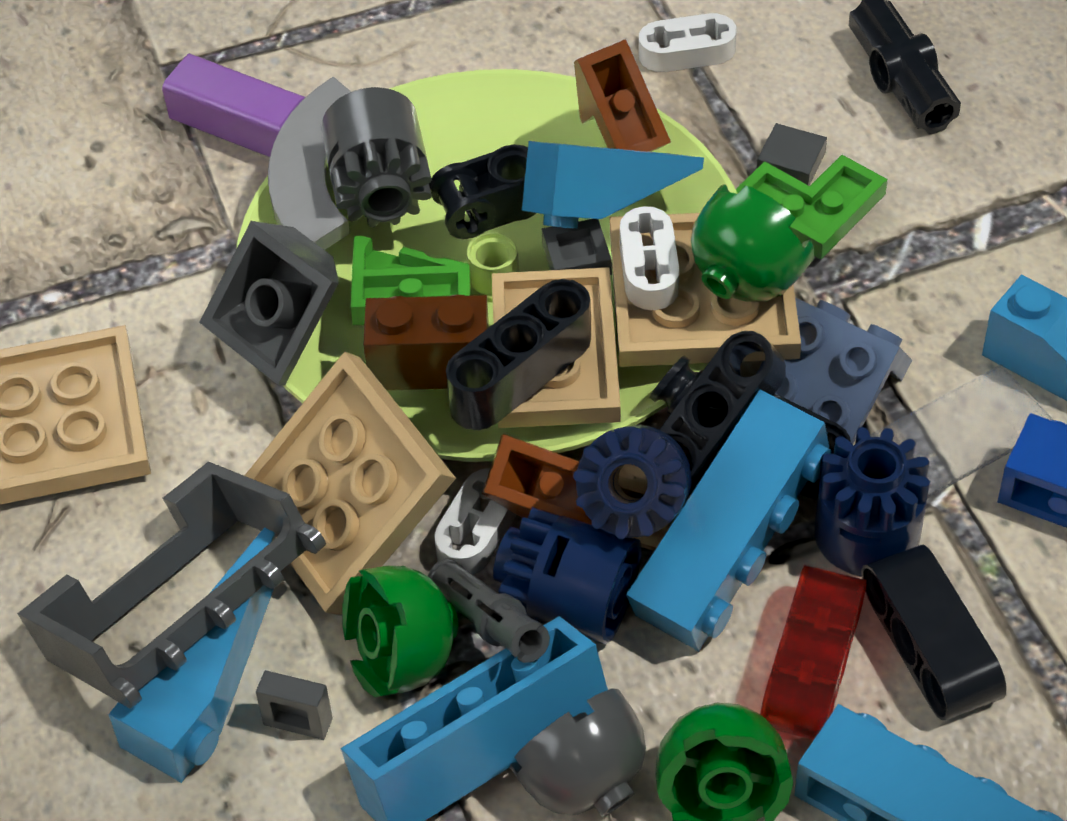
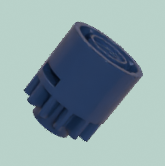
M642 425L617 428L607 431L598 437L590 446L583 450L584 454L578 469L573 474L578 495L576 500L577 506L583 508L586 515L591 519L594 528H601L608 533L616 535L618 539L650 536L665 527L680 513L688 499L691 488L690 465L679 444L663 431ZM625 464L639 467L646 475L647 490L643 497H630L620 488L618 477L620 470Z
M860 427L857 430L854 446L848 439L839 436L835 439L834 454L827 453L822 458L814 527L815 540L819 550L831 564L857 576H862L863 565L920 544L930 480L927 478L929 460L926 457L914 458L916 442L913 439H907L900 445L893 442V430L890 428L884 429L880 437H870V432L866 428Z
M532 507L528 518H522L520 529L510 527L505 533L496 554L493 578L495 581L502 583L498 594L506 593L519 600L525 607L526 614L532 620L547 624L560 616L588 639L608 644L617 633L629 606L626 594L638 576L641 560V542L639 539L628 537L618 539L616 535L608 533L601 528L596 529L591 524Z

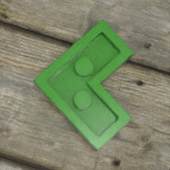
M841 155L808 186L764 161L736 188V192L738 194L744 186H750L772 197L796 218L789 228L799 238L801 244L804 241L811 240L814 245V256L822 259L886 195L888 179Z

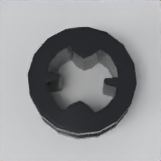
M685 355L672 366L649 397L654 402L658 400L665 401L668 405L667 413L670 415L703 371H692L689 367L690 359Z

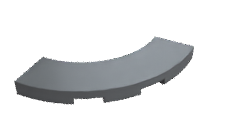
M331 77L318 86L291 112L274 142L268 168L269 194L277 224L296 228L324 250L350 234L348 220L333 203L325 181L328 162L321 129L322 119L327 109L337 99L351 92L335 77Z

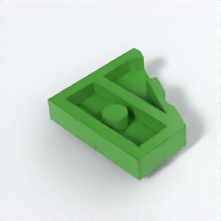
M354 236L350 306L352 325H364L366 298L471 295L470 264L448 258H433L422 251L403 247L399 252V256L373 250L372 238Z

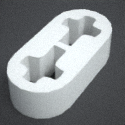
M718 13L648 23L639 33V61L648 70L655 72H670L725 63L736 52V25L732 19Z
M646 206L634 208L625 213L620 221V254L625 292L628 300L644 310L663 309L675 301L679 290V263L673 223L670 216L658 208ZM640 233H650L653 245L643 246ZM655 269L658 283L648 284L645 270Z
M490 468L480 469L472 473L465 480L439 522L434 534L437 561L439 562L444 559L455 560L458 562V565H462L472 575L481 571L488 564L516 517L515 513L493 500H490L485 510L481 512L480 498L489 499L482 494ZM473 531L474 546L465 544L460 551L453 550L452 543L461 545L469 532Z

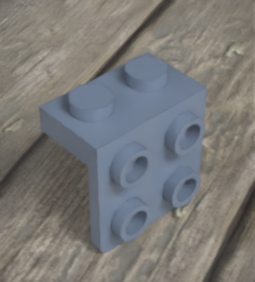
M795 298L801 338L800 359L784 360L786 364L785 378L775 394L839 424L847 431L851 443L854 444L857 430L863 426L888 376L890 375L902 381L912 359L899 347L902 339L892 332L874 324H871L868 330L865 331L848 323L851 315L835 305L819 300L817 306L814 307ZM765 360L761 363L756 375L762 370Z

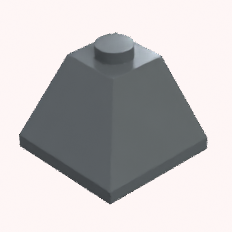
M250 221L199 323L277 385H286L339 284L334 257L294 227Z

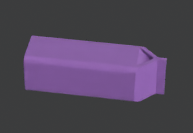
M190 53L184 57L166 78L162 86L170 119L268 157L271 155L274 142L281 127L291 112L305 98L299 94Z

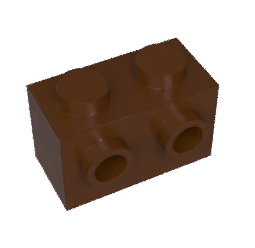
M457 294L431 297L393 296L389 298H366L363 343L366 365L386 390L448 389L446 378L448 361L454 354L489 328L487 295L465 296Z

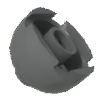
M613 688L587 700L594 710L593 713L587 715L586 712H582L572 717L567 712L555 720L519 750L515 755L517 762L510 764L511 770L525 790L538 804L554 813L579 815L596 808L599 814L604 817L622 806L635 794L628 783L636 776L643 765L646 752L644 730L634 710L620 690Z

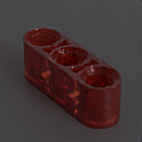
M807 565L803 566L766 686L760 715L777 731L814 740L832 714L859 622L867 580Z

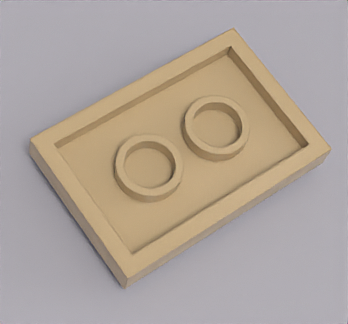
M610 267L492 273L493 324L540 287L553 280H574L588 290L591 299L590 347L583 355L499 421L498 428L621 422Z

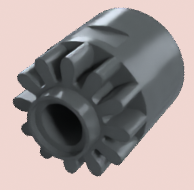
M371 87L345 94L327 109L322 119L321 129L337 208L346 209L348 220L351 222L360 219L364 215L367 217L369 227H375L379 222H390L393 225H397L400 223V217L404 216L407 212L412 215L419 214L418 200H428L432 196L429 186L432 178L417 112L413 103L406 96L395 90Z

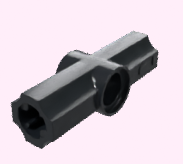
M862 0L860 5L850 12L848 26L869 56L870 71L877 88L882 93L893 92L917 129L926 130L928 135L945 130L948 124L959 116L961 102L938 70L937 54L930 38L923 33L914 35L891 1Z

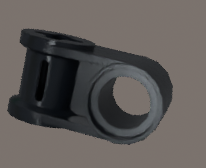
M515 144L503 146L494 152L461 163L449 164L432 176V181L429 183L434 202L442 205L446 212L445 225L450 235L458 239L474 238L485 231L514 221L525 220L536 214L522 211L528 147ZM454 180H458L460 182L459 191L454 183ZM465 211L470 219L469 222L464 220Z

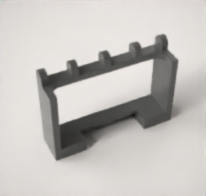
M208 461L162 498L180 531L91 601L79 580L66 574L17 614L47 661L131 709L142 700L138 690L166 667L177 671L187 662L183 653L215 626L227 629L236 621L233 611L261 587L266 586L274 589L283 582L284 577L281 571L304 551L307 550L316 554L326 545L322 534L315 527L304 522L290 494ZM236 522H242L260 531L265 527L275 533V537H277L127 662L114 665L103 647L92 642L95 637Z

